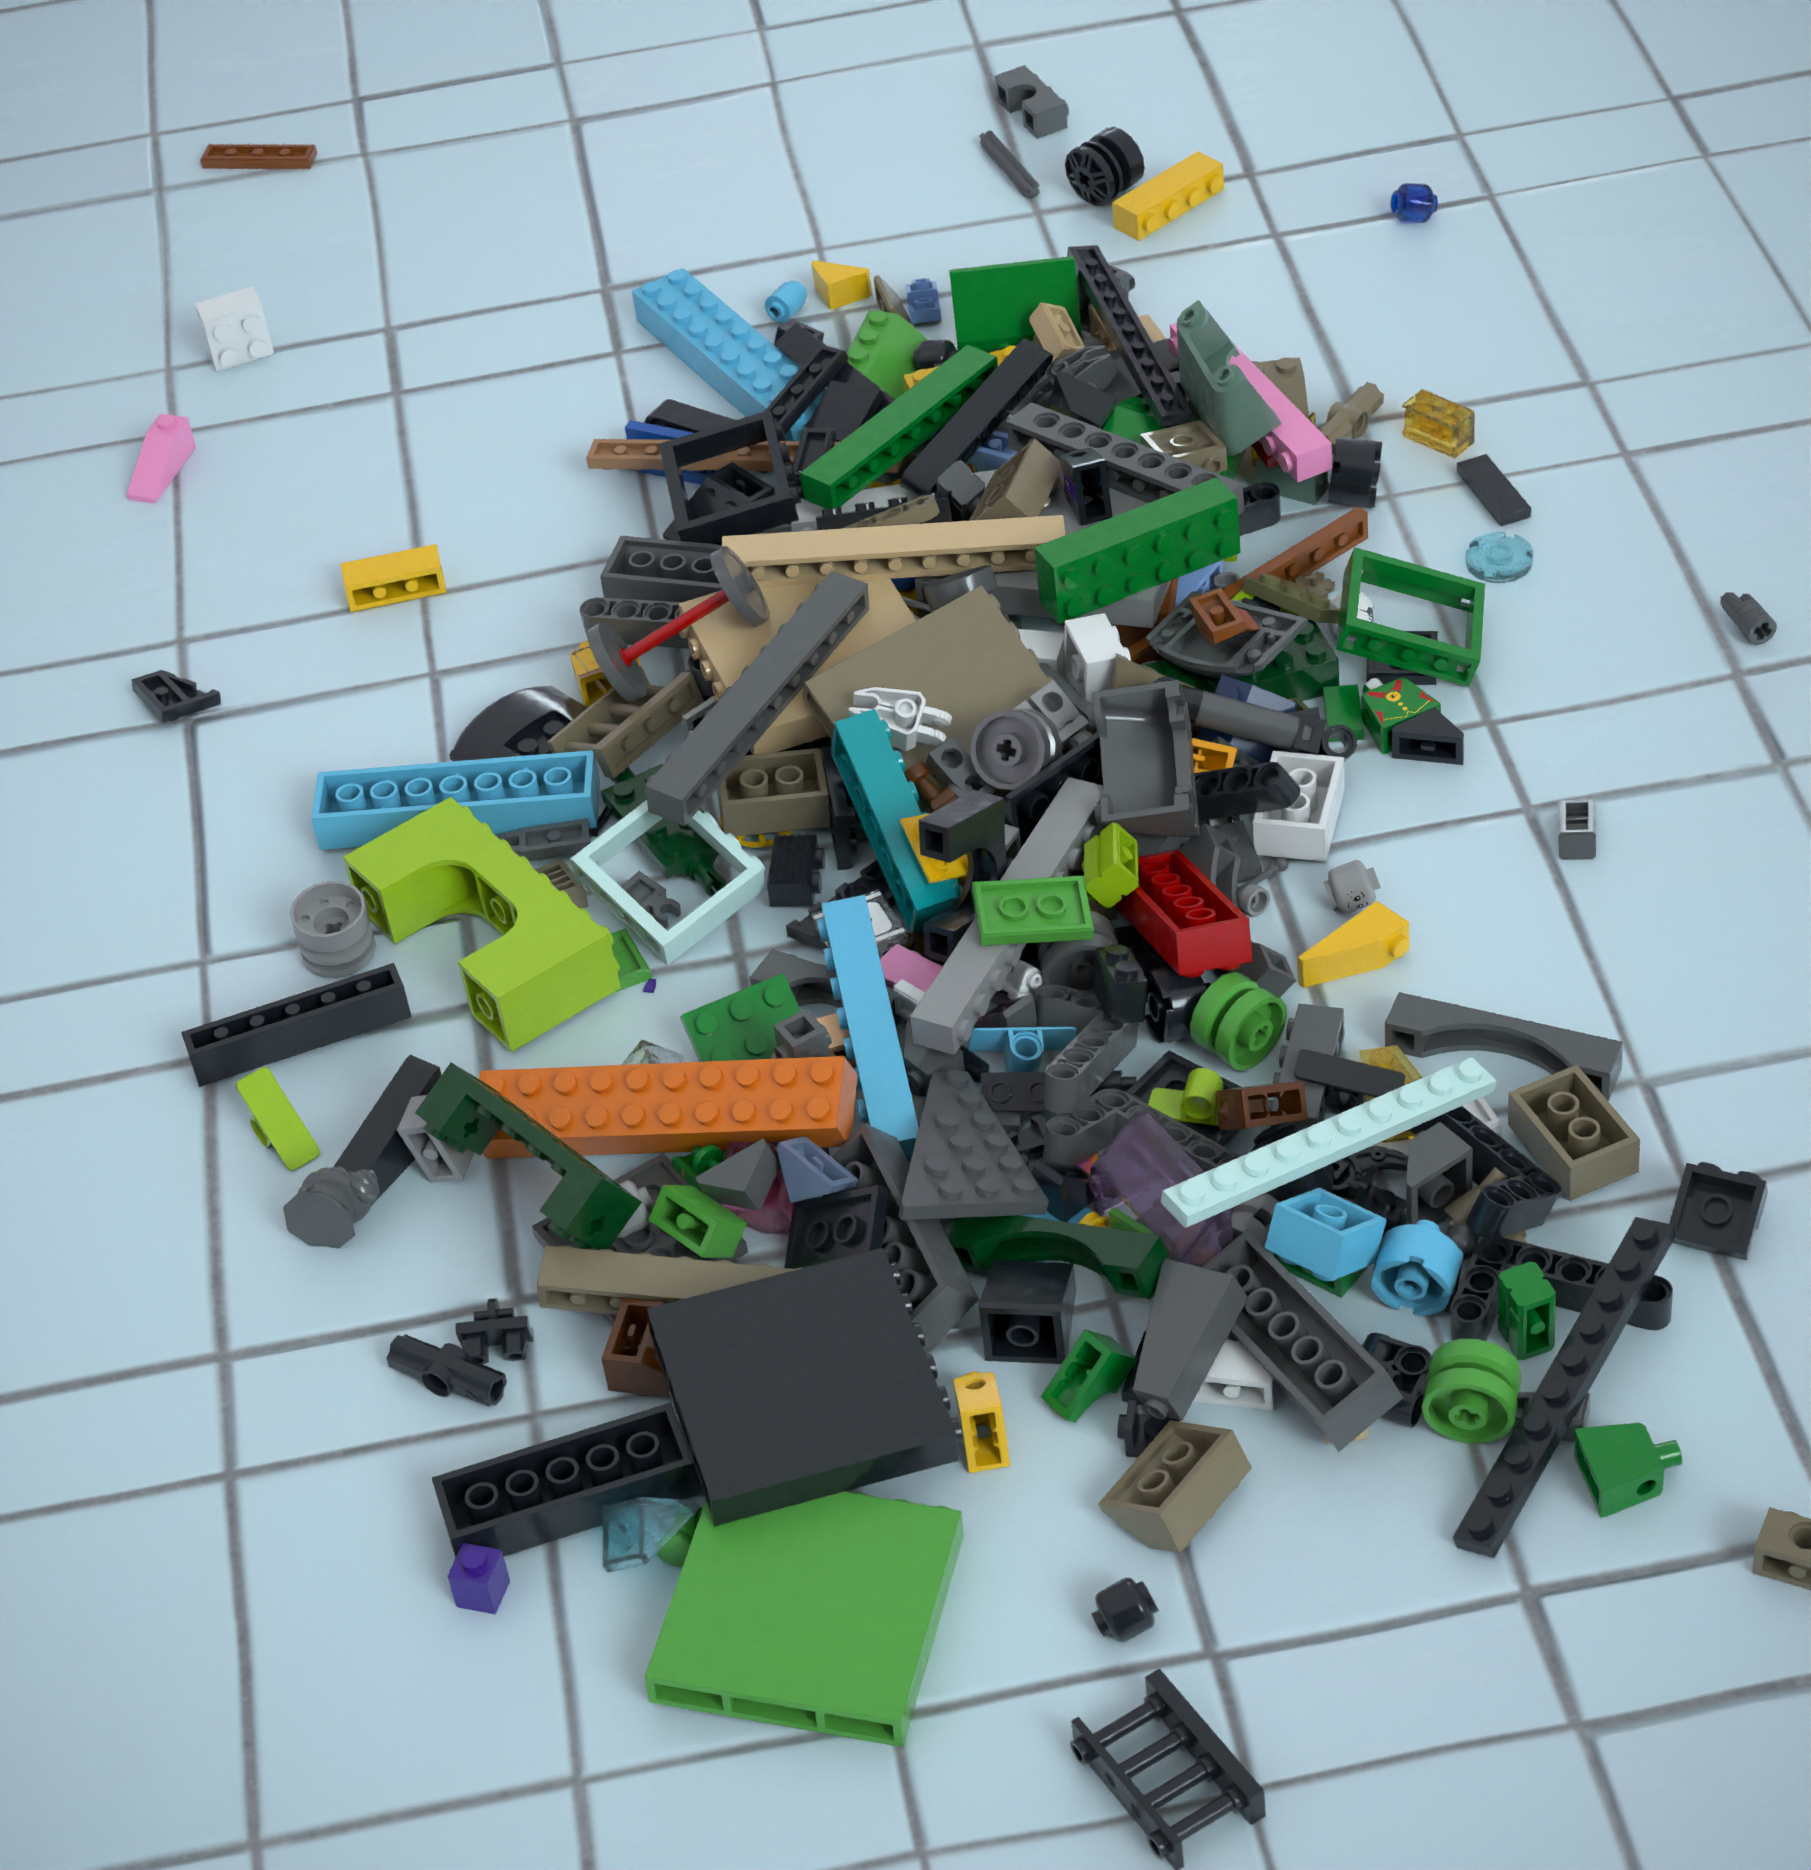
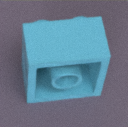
M1317 1188L1275 1204L1265 1249L1279 1255L1278 1258L1287 1264L1300 1265L1312 1271V1275L1320 1280L1334 1281L1375 1264L1387 1219L1324 1189Z

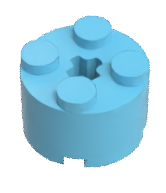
M1419 1220L1416 1224L1394 1227L1384 1234L1372 1271V1290L1383 1303L1398 1311L1400 1305L1414 1308L1413 1315L1427 1316L1439 1313L1446 1308L1451 1298L1463 1260V1252L1448 1236L1440 1232L1438 1225L1432 1221Z

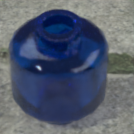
M1404 183L1392 193L1390 207L1392 213L1402 223H1425L1431 218L1432 213L1436 212L1438 198L1428 184Z

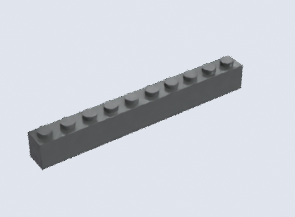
M831 571L823 582H819L810 597L798 606L796 613L787 623L781 625L777 635L771 642L762 647L759 655L751 665L744 668L738 680L725 690L718 703L705 713L703 720L693 731L686 735L684 742L674 753H671L659 771L647 780L644 791L647 797L648 812L686 826L804 687V683L811 679L869 610L868 583Z

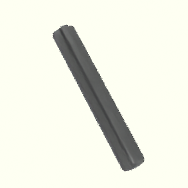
M990 130L986 133H981L979 136L981 146L1021 191L1029 198L1033 195H1038L1040 193L1038 189L1039 183L999 138Z

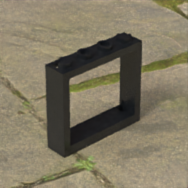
M771 410L659 443L676 529L681 541L721 544L722 536L755 534L799 520L796 504L801 503L797 487H791L792 484L796 483V478L791 464L786 465L787 462L791 461L786 442L781 444V441L786 440L781 421H774ZM768 441L780 494L692 520L681 467Z

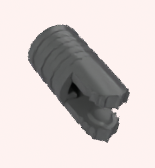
M1726 592L1720 597V604L1724 611H1726V614L1753 644H1763L1774 636L1777 629L1776 622L1750 594L1745 593L1739 598L1733 592Z

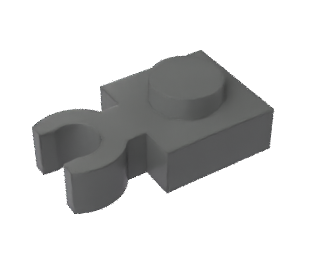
M638 871L621 886L641 907L653 915L654 919L665 929L668 927V917L664 913L670 912L676 917L681 915L680 904L674 899L666 898V889L641 871Z

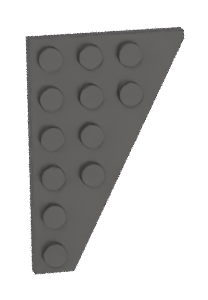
M956 1069L949 1070L948 1072H932L898 1216L900 1220L1046 1214L1049 1200L969 1072Z

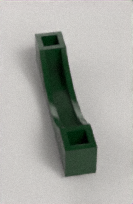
M1020 1215L954 1218L945 1230L965 1271L983 1274L990 1272L993 1261H1063L1081 1265L1096 1272L1109 1283L1115 1294L1150 1299L1156 1290L1163 1261L1165 1258L1170 1259L1160 1235Z

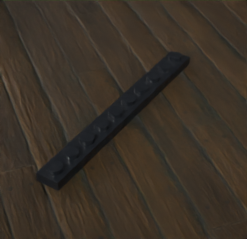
M1098 245L1068 247L1067 257L1074 256L1076 276L1159 426L1173 427L1192 422L1193 413Z
M1635 1217L1452 1538L1457 1548L1495 1558L1675 1239L1676 1233L1672 1224Z

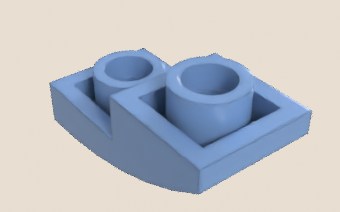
M919 278L913 280L912 284H907L906 291L911 323L941 320L936 281H930L928 278Z

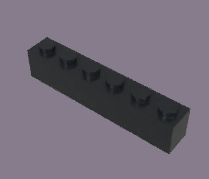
M391 963L183 1031L181 1034L198 1085L201 1087L411 1018L412 1016L404 985L395 964Z

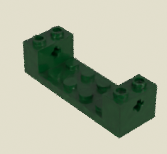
M452 1062L415 1112V1114L427 1122L423 1128L425 1131L441 1142L444 1140L462 1154L466 1149H469L481 1156L498 1130L501 1129L516 1141L524 1143L526 1145L525 1148L533 1155L550 1163V1168L563 1178L539 1211L552 1220L548 1225L552 1231L566 1240L570 1239L582 1249H590L591 1246L598 1250L609 1249L642 1203V1201L493 1087Z

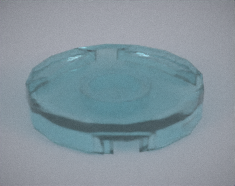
M1505 532L1487 533L1475 538L1469 544V549H1466L1465 564L1468 571L1477 579L1491 583L1512 582L1524 577L1532 569L1533 549L1530 543L1521 536L1514 534V538L1506 537Z

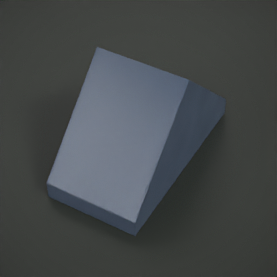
M803 1136L782 1141L777 1146L790 1203L857 1186L859 1180L808 1137Z

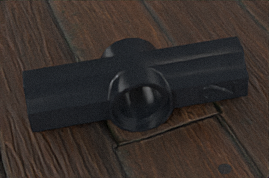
M406 1334L404 1336L397 1335L390 1344L389 1354L386 1358L390 1368L420 1379L428 1390L440 1397H449L453 1392L488 1407L490 1405L496 1406L502 1399L507 1384L505 1373L472 1361L466 1351L451 1343H446L442 1348H439Z

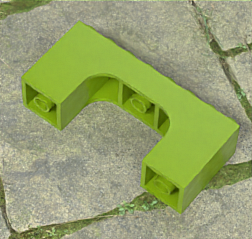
M452 797L447 798L343 856L350 884L363 894L370 922L394 944L440 918L459 913L473 914L483 918L502 935L495 941L458 961L471 1015L510 1052L515 1051L621 988L617 973L620 971V966L613 955L611 945L614 944V940L610 931L604 925L599 926L594 922L586 909H579L564 890L559 891L544 873L539 874L532 868L526 857L518 856L505 839L500 840L493 834L487 823H480L467 806L462 807Z

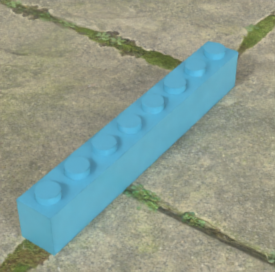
M861 895L821 903L824 918L817 920L821 942L828 940L830 948H825L823 951L827 971L835 970L836 977L830 978L834 1000L841 999L843 1007L836 1008L840 1030L848 1029L849 1037L843 1038L847 1061L855 1059L856 1068L853 1069L858 1075L856 1091L861 1090L863 1099L856 1100L860 1121H868L870 1126L896 1137L908 1161H911L919 1126L866 896Z

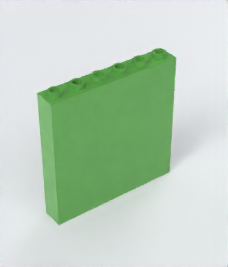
M840 1492L714 1526L705 1501L645 1674L649 1703L903 1747L963 1541L962 1511L950 1509L946 1506L935 1507L911 1503L903 1499L892 1500L874 1497L860 1492Z

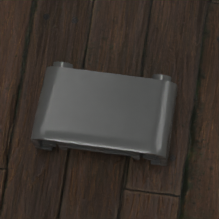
M1179 680L1092 692L1093 706H1088L1087 708L1090 728H1097L1100 737L1104 795L1100 797V803L1094 804L1097 825H1103L1105 829L1112 822L1118 823L1130 834L1183 838L1199 836L1191 723L1188 706Z

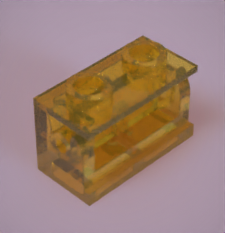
M1421 389L1402 405L1406 409L1403 437L1454 459L1475 443L1474 410L1424 389Z

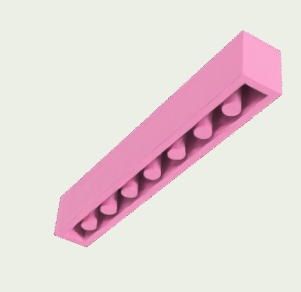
M1177 323L1170 325L1168 347L1172 356L1178 358ZM1236 346L1240 355L1236 358L1232 355L1229 365H1237L1243 371L1246 378L1268 406L1274 410L1282 423L1258 440L1263 445L1267 455H1272L1279 463L1281 469L1284 472H1288L1297 483L1332 470L1331 442Z

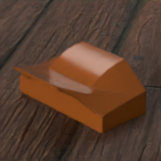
M1221 588L1188 599L1197 627L1211 647L1241 633L1260 630L1246 610L1234 606Z

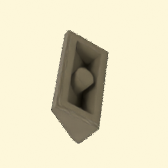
M879 275L874 276L876 302L880 310L888 313H898L908 323H911L897 293Z

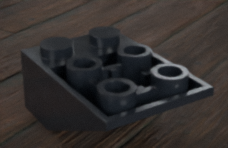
M731 462L708 476L688 503L692 520L773 496L775 492L772 486ZM675 519L663 533V538L666 540L681 541L677 533Z

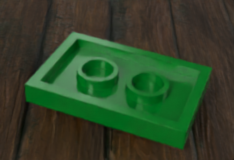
M784 973L684 1013L680 1016V1020L699 1062L770 1059L774 1054V1048L777 1047L773 1025L801 1010Z

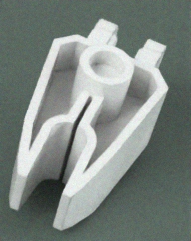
M880 687L855 691L853 705L859 708L849 707L848 717L876 709L880 720L885 719L889 725L892 739L889 740L891 746L903 751L915 748L917 742L940 746L946 740L944 732L922 726V723L944 728L949 726L952 720L950 713L925 706L926 699L921 692Z

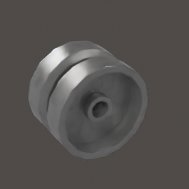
M1034 709L1001 710L988 715L976 727L971 739L970 757L975 771L986 783L998 789L1014 790L1061 757V739L1056 726L1051 720Z

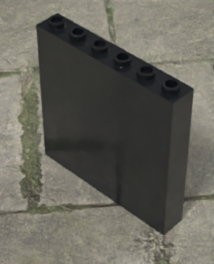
M883 1248L647 1308L650 1337L714 1526L958 1461V1443L963 1442L960 1423L957 1418L951 1419L949 1416L950 1401L945 1386H937L935 1379L938 1378L934 1358L932 1354L925 1355L922 1348L925 1347L923 1330L920 1323L913 1324L910 1316H913V1309L910 1297L907 1292H900L898 1286L901 1285L898 1267L895 1262H888Z

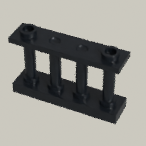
M1159 1668L1145 1677L1147 1696L1144 1698V1704L1097 1732L1092 1733L1079 1716L1071 1721L1073 1741L1070 1742V1746L1077 1760L1082 1765L1089 1764L1145 1832L1149 1846L1154 1854L1161 1860L1166 1858L1175 1870H1180L1184 1867L1182 1841L1231 1811L1235 1814L1240 1812L1249 1824L1253 1825L1266 1817L1264 1789ZM1152 1719L1156 1721L1162 1720L1169 1728L1170 1733L1120 1764L1105 1749ZM1178 1749L1183 1752L1188 1750L1195 1759L1196 1764L1149 1793L1143 1795L1130 1779ZM1202 1781H1214L1221 1789L1222 1795L1171 1827L1156 1811V1809Z

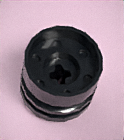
M1108 127L1097 133L1089 141H1085L1079 147L1071 150L1066 155L1065 160L1066 175L1071 187L1080 198L1094 206L1104 205L1121 191H1125L1136 184L1143 177L1145 170L1144 158L1139 146L1129 134L1117 127Z

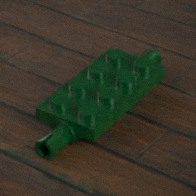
M663 763L638 775H635L628 766L623 770L624 772H621L615 778H610L615 785L601 791L602 799L619 821L647 800L644 791L646 782L664 765ZM663 818L635 839L667 879L681 873L692 880H696L709 896L715 894L710 886H713L717 892L726 886L725 879L713 867L715 859L720 854L688 824L683 826Z

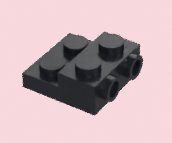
M1700 1162L1698 1165L1686 1163L1669 1223L1673 1225L1676 1233L1672 1243L1747 1260L1755 1229L1759 1227L1768 1194L1767 1181L1761 1180V1177L1751 1172L1740 1171L1737 1174L1725 1172L1720 1167L1707 1162Z

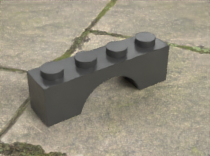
M772 949L750 976L752 986L784 973L799 1007L817 1003L828 1004L837 1008L843 1007L841 999L834 1000L830 978L836 977L835 970L827 971L826 965L817 964L795 955ZM886 986L895 1027H897L903 1018L895 1013L893 988Z

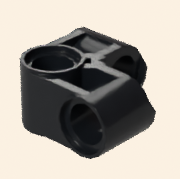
M1370 1333L1364 1340L1362 1347L1388 1372L1403 1396L1402 1400L1380 1418L1414 1428L1422 1413L1421 1407L1424 1391L1428 1383L1427 1373L1431 1354L1421 1346L1392 1339L1382 1333Z

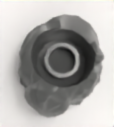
M342 1167L321 1168L310 1173L303 1181L302 1187L299 1188L297 1194L283 1206L288 1232L310 1246L341 1248L355 1236L353 1223L364 1218L370 1210V1203L376 1200L380 1192L376 1173L366 1169L352 1172Z

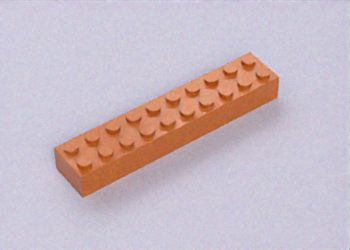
M845 1056L483 1070L480 1071L479 1079L493 1087L568 1146L584 1156L693 1152V1149L697 1146L704 1148L711 1144L718 1146L722 1151L744 1150L763 1138L772 1149H777L779 1142L803 1136L808 1137L820 1148L842 1147L852 1136L858 1075ZM501 1129L498 1130L482 1153L487 1159L536 1157L525 1148L526 1145L524 1143L516 1141Z

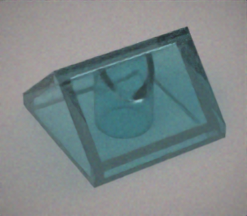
M640 1497L603 1506L602 1566L607 1572L646 1565L700 1508L699 1504L695 1500Z

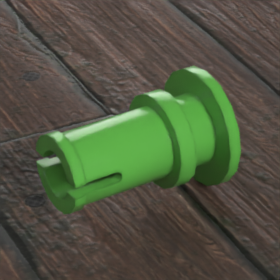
M691 1500L680 1502L672 1525L666 1528L664 1535L658 1538L655 1544V1551L658 1557L665 1563L683 1567L703 1509L701 1507L697 1510L699 1506L697 1502Z

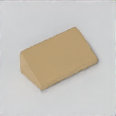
M1040 303L1029 317V321L1043 349L1053 354L1052 363L1085 347L1065 307Z

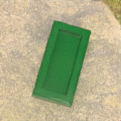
M1358 684L1323 687L1327 729L1334 725H1345L1355 733L1357 740L1364 739V725ZM1336 738L1329 739V742L1340 741Z

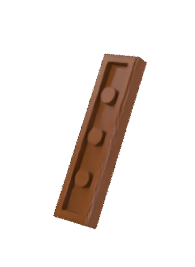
M209 144L200 161L202 169H310L318 153L316 145Z

